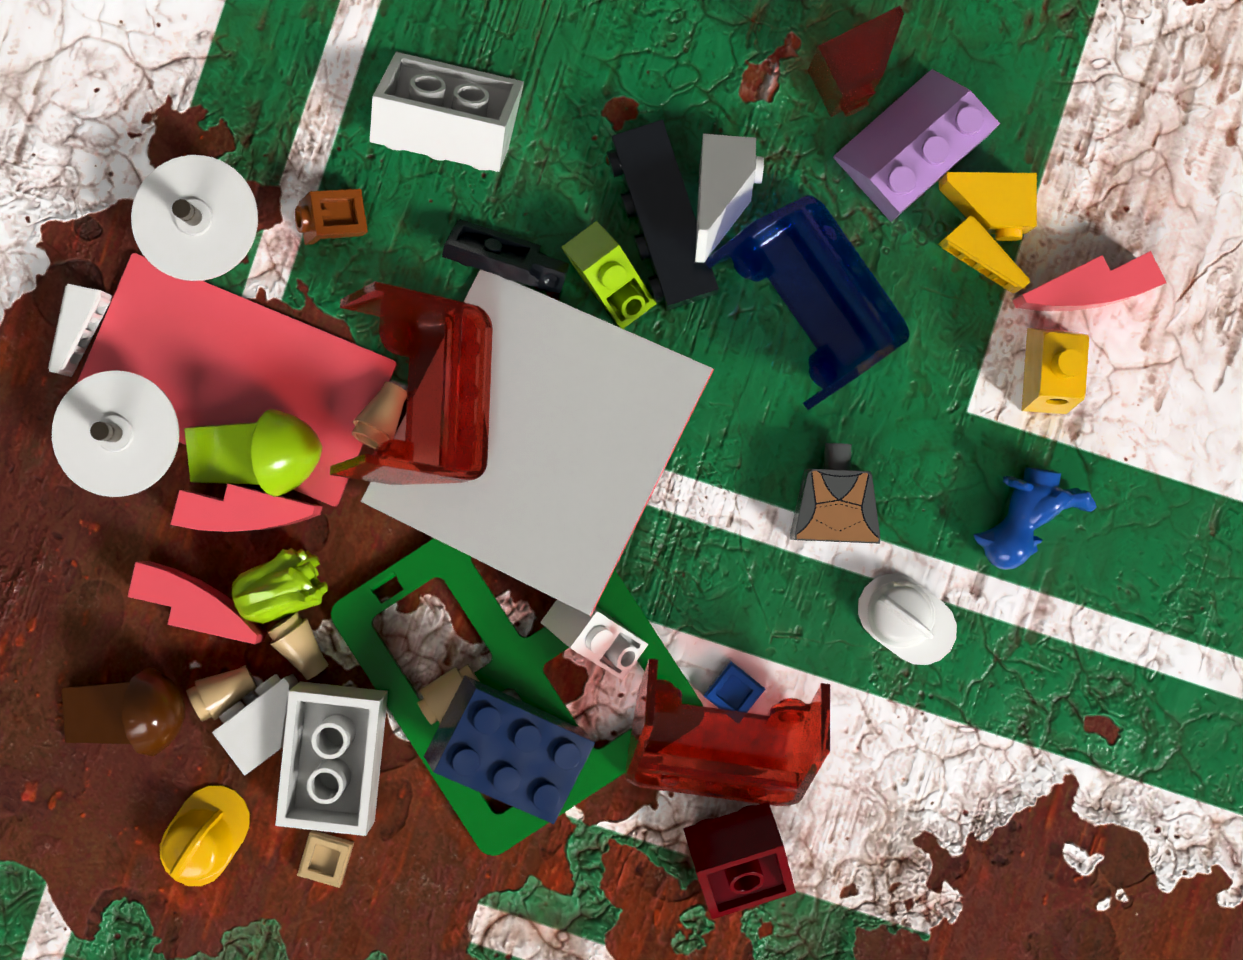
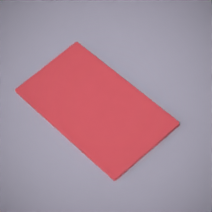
M133 253L130 256L77 383L93 374L116 370L135 373L147 378L156 384L171 401L178 418L179 442L186 445L184 428L257 422L263 413L269 409L291 414L306 422L314 430L323 447L320 461L311 475L293 490L331 506H337L363 447V443L352 435V431L355 428L353 420L377 395L384 383L390 382L397 363L390 358L207 282L187 281L169 276L154 267L144 256Z

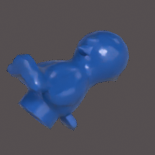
M1025 467L1023 479L1012 476L1003 477L1002 482L1014 488L1007 516L994 528L973 534L974 538L984 548L985 556L992 565L1004 570L1017 568L1024 564L1032 554L1038 552L1036 545L1043 540L1034 536L1035 529L1050 522L1062 510L1074 507L1092 512L1097 508L1090 492L1082 491L1079 488H1059L1062 473Z

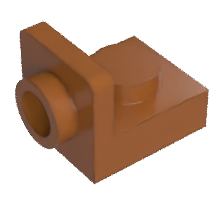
M361 189L310 191L299 201V206L295 208V224L298 232L303 233L305 245L315 244L320 239L364 236L368 229Z

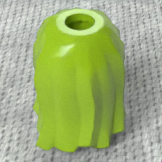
M292 548L289 550L282 549L273 560L241 573L232 584V598L240 616L245 620L264 624L279 620L300 610L320 605L322 596L328 592V585L325 581L321 583L317 578L319 573L316 567L320 565L318 557L312 555L308 550L305 552L303 549L298 551Z

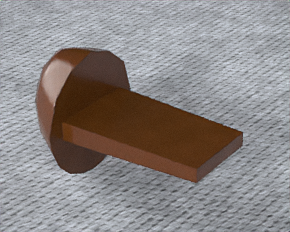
M145 668L128 682L62 688L65 743L131 744L137 753L155 756L168 747L177 737L185 719V703L178 687L169 677L155 668Z

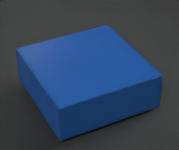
M730 660L704 692L703 696L739 723L765 691V687Z

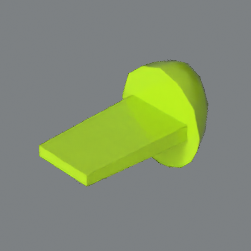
M275 409L265 411L257 422L184 428L190 482L260 485L265 493L273 497H280L300 486L311 475L320 461L323 448L318 435L306 422L291 414Z

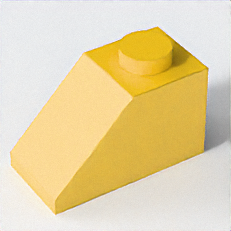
M947 172L939 180V190L966 218L970 215L974 216L989 234H995V240L1023 239V234H1027L1037 227V173Z

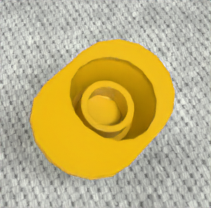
M207 786L195 791L184 802L164 832L160 843V859L165 871L175 881L187 886H203L215 881L225 870L243 843L250 826V813L245 800L235 790L225 786Z

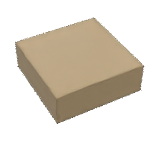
M312 830L306 842L297 876L340 888L354 842Z

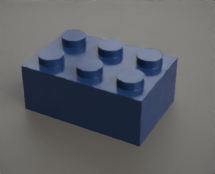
M465 675L424 758L434 773L554 824L595 742L582 728Z

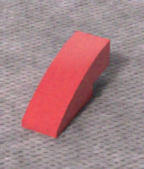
M1151 251L1113 270L1109 269L1103 255L1012 301L1015 307L1019 309L1076 311L1121 302L1167 282Z
M227 484L224 499L194 491L179 490L170 525L195 530L222 532L265 530L295 524L319 516L323 506L284 496L273 497L265 493V491L237 484Z
M135 562L128 597L171 607L167 625L251 644L265 641L267 632L258 623L241 617L233 600L209 584L180 570L155 562Z

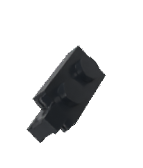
M462 219L456 221L444 244L442 257L459 262L464 266L478 268L499 275L507 280H514L529 286H537L539 290L559 294L566 280L569 263L548 257L540 252L541 245Z

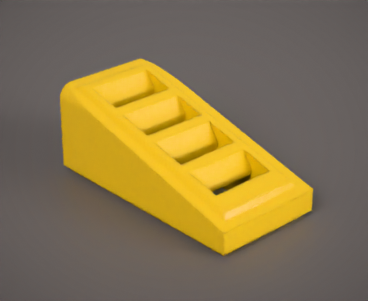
M970 215L938 244L942 249L1013 294L1030 283V279L974 216Z

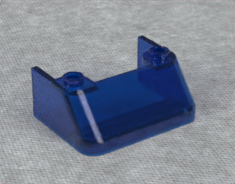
M804 196L753 221L705 261L707 266L711 268L732 258L736 271L742 277L755 282L768 278L813 342L817 350L809 356V374L814 383L820 386L822 390L803 403L807 410H810L860 376L909 340V329L905 320L828 209L813 196Z

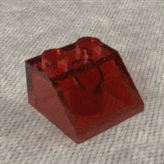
M900 6L817 47L808 68V73L830 117L842 111L845 117L853 115L869 105L867 99L876 94L875 88L884 75L904 15Z

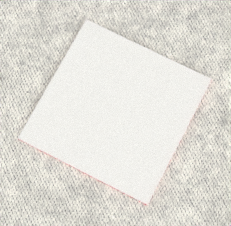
M480 269L361 502L591 616L714 369L517 282Z

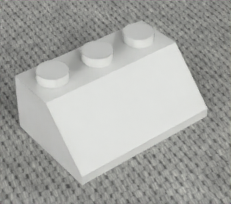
M396 52L373 94L370 142L385 145L392 150H406L428 155L435 160H449L470 165L478 170L500 172L509 149L524 81Z

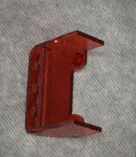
M377 281L340 299V308L379 316V335L385 348L393 354L409 357L405 441L391 439L379 444L373 455L363 454L330 466V475L389 485L464 483L479 478L485 472L488 460L493 333L492 322L488 314L481 307Z
M649 658L637 693L628 749L625 778L630 784L647 789L758 804L769 802L773 806H790L802 800L830 752V684L821 683L810 704L795 698L783 699L778 704L772 706L767 715L682 704V692L671 682L657 680L658 660Z

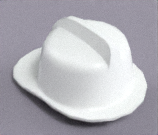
M886 574L874 578L864 587L858 601V615L862 626L874 639L898 657L912 664L929 665L940 661L951 651L957 633V624L953 613L943 601L923 586L902 574Z

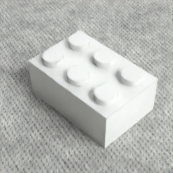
M302 681L289 690L275 826L361 836L367 835L375 822L388 691Z

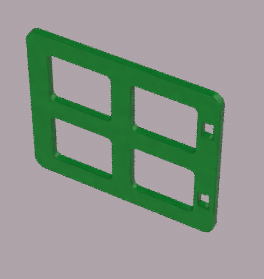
M433 538L338 600L332 608L331 619L375 689L388 691V709L478 848L487 855L496 856L507 851L549 822L513 806L503 812H496L482 793L432 771L424 755L440 723L437 721L431 725L417 704L421 700L420 696L374 627L373 620L376 615L433 578H442L491 652V661L474 672L478 680L501 692L505 689H513L523 702L580 727L544 672V665L569 647L545 626L531 636L524 637L520 635L474 565L472 557ZM615 569L596 606L649 644L637 661L663 699V705L659 710L599 748L593 746L559 816L696 727L704 716V707L701 700ZM397 576V580L404 590L382 603L378 595L374 593V590Z

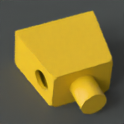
M1027 328L1021 411L1067 414L1084 400L1086 394L1089 335L1074 331Z

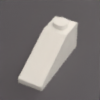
M703 134L699 165L695 262L704 263L751 202L753 184L762 183L764 157L756 156L755 137Z

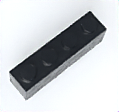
M663 119L613 135V150L607 151L606 154L613 176L622 175L627 192L620 193V197L627 218L635 217L640 230V234L634 235V240L641 261L649 259L654 272V276L648 277V282L655 303L663 301L666 311L716 295L719 288L709 258L704 263L695 262L697 222Z

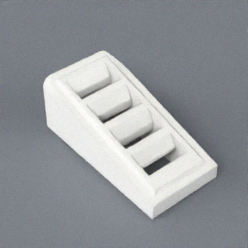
M72 284L65 286L48 366L49 372L72 377L111 302L112 295L101 290Z

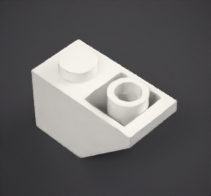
M556 600L540 622L569 648L621 680L625 678L649 645L597 606L592 615L589 616Z
M277 674L273 675L255 689L259 696L246 707L239 701L219 716L223 724L212 733L244 776L283 748L288 693L298 683L294 674L286 676L282 680Z

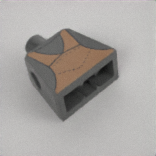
M825 443L824 469L804 470L790 532V540L880 544V530L871 471H851L852 444Z

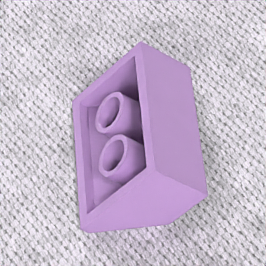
M931 69L837 152L833 158L887 219L892 222L986 139L1000 123L971 90Z

